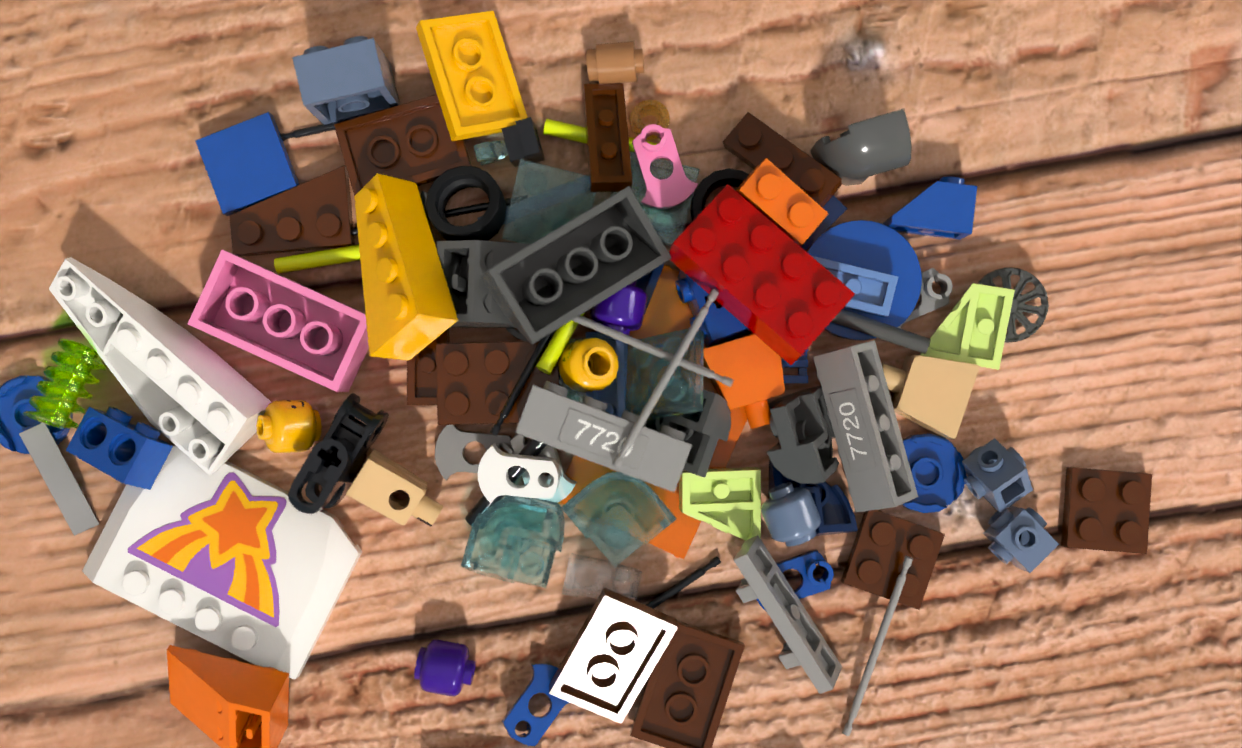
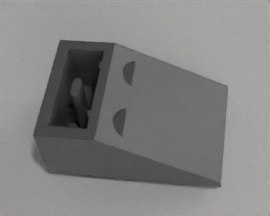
M484 240L437 241L438 256L458 321L451 328H516L502 313L480 276L531 244Z

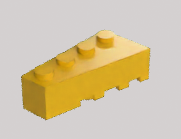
M377 173L354 196L370 357L411 360L457 322L458 318L417 184Z

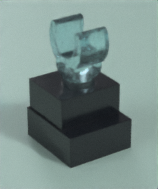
M529 117L515 121L516 125L503 128V141L496 140L474 145L477 162H480L481 166L509 156L510 162L514 167L545 160L537 127L532 118Z

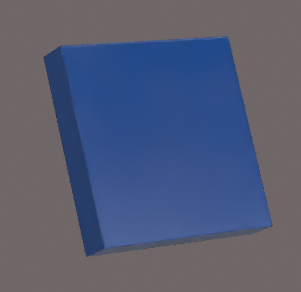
M270 112L195 140L222 213L226 216H230L299 185L274 116Z

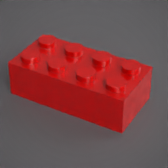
M728 184L672 243L669 252L672 257L670 259L671 262L708 294L712 289L718 291L719 294L716 301L789 365H792L802 356L855 295L853 291Z

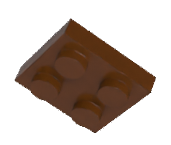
M1066 467L1061 546L1147 554L1152 474Z
M878 510L864 511L841 582L890 600L898 575L902 571L905 556L912 557L913 561L908 568L906 581L898 603L920 610L945 534Z

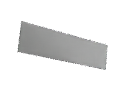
M43 422L19 433L74 536L99 525L46 423Z

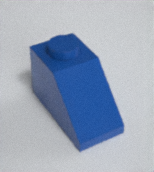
M942 177L940 181L935 182L883 222V224L901 233L961 240L972 234L977 186L966 185L963 178Z

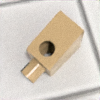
M921 355L906 356L901 369L881 363L888 389L893 392L891 400L895 413L940 437L956 439L980 366Z
M375 449L372 450L346 493L349 497L403 526L413 516L431 527L443 509V505L424 495L427 490V482ZM403 490L409 497L400 500L393 495V492Z

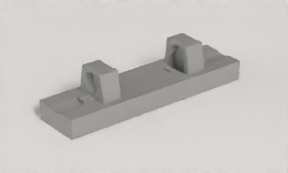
M757 535L746 540L741 546V550L733 559L745 577L741 580L739 587L736 588L737 594L743 603L759 599L786 641L778 656L784 667L789 669L801 665L819 694L833 690L842 668L840 662L760 537Z

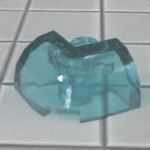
M610 472L596 478L561 506L562 510L586 539L590 537L614 567L640 546L646 545L677 519L649 484L621 472Z
M504 495V499L493 503L482 514L478 513L470 531L461 567L498 580L511 583L518 582L546 589L555 552H561L565 525L563 510L557 502Z

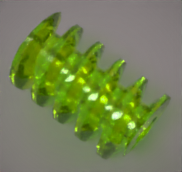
M59 339L58 346L65 352H53L51 360L57 366L45 367L43 371L44 375L51 381H40L36 385L37 390L44 396H32L29 399V404L37 411H25L23 414L33 420L56 428L77 429L79 424L70 418L71 413L85 414L86 409L78 404L77 400L78 398L92 399L93 395L84 386L85 384L99 385L100 380L91 374L92 369L106 370L107 366L97 359L98 353L90 347L72 340Z

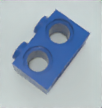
M109 406L105 412L89 407L65 451L123 484L150 490L173 446L159 439L161 431L141 422H137L136 426L130 423L133 416L122 410Z

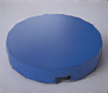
M19 376L6 381L0 387V444L11 451L30 454L19 433L43 422L46 423L57 445L66 438L73 423V406L68 393L57 382L44 376Z
M929 433L910 435L903 439L918 497L901 505L921 513L939 512L947 508L948 505L957 500L961 495L965 485L964 479L967 478L962 463L964 459L961 453L946 438Z

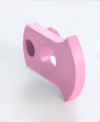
M657 124L646 126L641 134L632 141L646 186V194L641 204L655 209L676 207L685 202L694 193L698 183L692 182L686 177L671 129L662 128ZM655 135L660 139V142L657 145H651L646 141L647 137ZM657 158H665L671 162L673 173L666 179H657L650 172L651 163Z

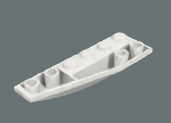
M72 257L65 258L49 287L50 292L148 421L207 474H213L257 432V418L259 415H264L266 407L271 401L213 350L152 305Z

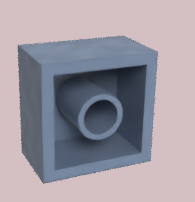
M364 36L352 37L345 40L344 45L329 49L326 46H315L306 49L304 55L292 57L303 105L324 125L400 105L390 61L374 38L368 39Z

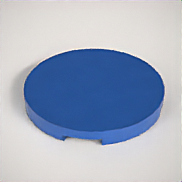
M857 220L836 225L823 233L807 252L811 256L899 277L888 317L844 307V310L898 328L911 315L918 302L922 286V274L917 255L909 242L901 234L884 224ZM832 322L824 329L837 337L861 341L876 338Z

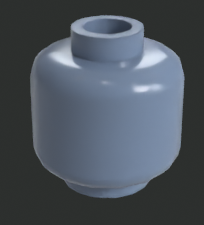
M788 482L768 491L770 498L762 504L761 512L771 537L775 541L785 542L786 546L791 547L805 543L817 535L815 530L821 524V517L809 489L803 487L793 488L792 483Z

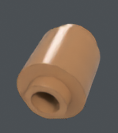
M634 41L596 44V49L586 50L589 82L599 81V84L637 82V74L644 73L643 49H635Z

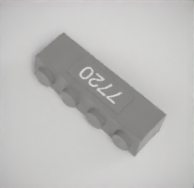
M875 340L814 356L817 377L821 384L827 406V414L832 424L838 446V454L843 464L849 494L852 497L855 511L863 512L892 508L917 498V490Z
M545 381L543 388L533 385L515 433L675 493L692 444L684 441L687 433L663 425L661 431L658 432L645 427L644 424L632 447L626 452L620 468H617L612 463L621 452L623 443L639 415L624 410L622 416L618 417L605 412L608 406L607 403L586 395L582 403L567 397L569 389Z

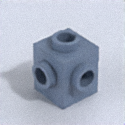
M995 438L986 445L974 449L962 461L967 474V478L964 479L967 488L977 499L984 497L999 513L1033 491L1026 464L1021 455L1012 447L1006 449Z
M1010 506L1001 513L997 511L988 521L990 527L983 533L992 542L988 547L989 550L1006 565L1011 562L1016 568L1029 573L1059 545L1044 529L1047 525L1046 521L1030 507L1025 510Z

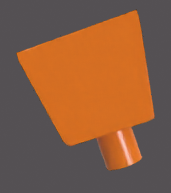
M755 334L702 349L698 354L705 368L714 371L718 375L734 379L731 387L722 384L716 379H710L717 394L727 401L729 410L744 406L750 429L770 424L771 411L767 399L785 394L781 357Z

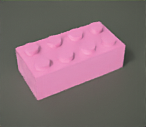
M221 250L188 321L190 326L336 392H349L369 348L366 313L225 250Z

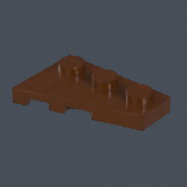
M341 166L230 215L233 254L243 257L355 245L349 175L346 166Z

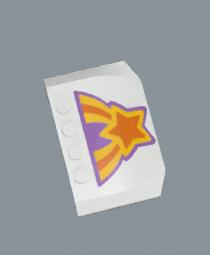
M173 446L150 490L126 484L82 572L92 583L254 665L272 667L279 671L289 673V678L296 679L300 676L362 550L349 538L337 516L325 510L313 514L298 511L290 503L288 491L228 461L213 474L209 475L177 446Z

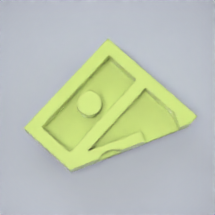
M972 283L931 336L926 354L921 353L920 355L971 363L980 367L999 370L1015 289Z
M757 467L708 469L706 477L683 470L679 479V510L690 517L704 521L714 528L730 533L745 541L757 535L761 539V469Z

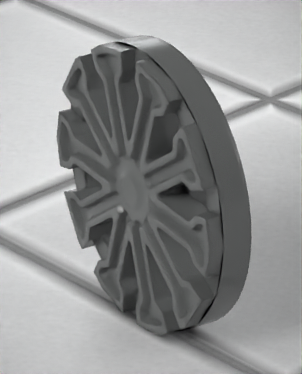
M1018 268L994 270L977 283L996 286L993 283V278L1000 276L1003 288L1011 289V275H1019L1020 279L1014 288L1015 292L1005 338L1006 343L1021 341L1036 333L1043 324L1049 308L1047 292L1042 283L1031 273ZM1032 282L1035 286L1034 290L1021 295L1026 284ZM1036 297L1041 299V305L1038 307L1025 304V302ZM1023 312L1037 314L1036 322L1031 323L1023 315ZM1015 319L1025 327L1023 333H1016Z

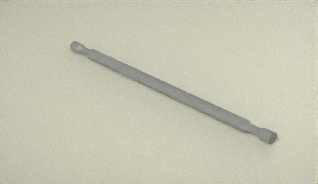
M712 289L709 293L705 305L697 314L623 443L621 452L615 457L612 463L613 466L620 468L626 452L632 447L708 314L709 307L716 300L719 294L718 291Z
M581 315L572 320L669 362L674 356L672 353ZM684 358L678 364L707 378L716 379L726 386L731 387L734 379L718 375L714 371Z
M905 556L902 571L898 575L850 709L848 722L845 724L842 732L846 736L851 734L853 721L860 709L906 581L908 568L912 564V557Z

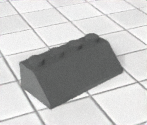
M628 186L490 268L480 277L502 313L532 345L672 257Z

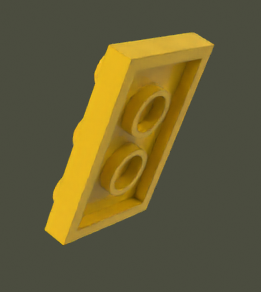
M494 11L419 21L416 30L452 142L501 133L503 128L516 125L515 121L528 118Z

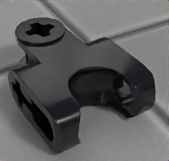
M350 394L337 411L324 439L313 447L291 484L288 493L290 503L298 511L306 514H313L324 508L338 505L345 497L349 487L364 465L367 457L366 453L383 430L388 420V413L380 410L376 414L359 404L360 397L358 395ZM306 483V496L313 503L306 502L302 496V489ZM319 484L321 485V487H322V489H323V490L321 491V493H320V491H319Z

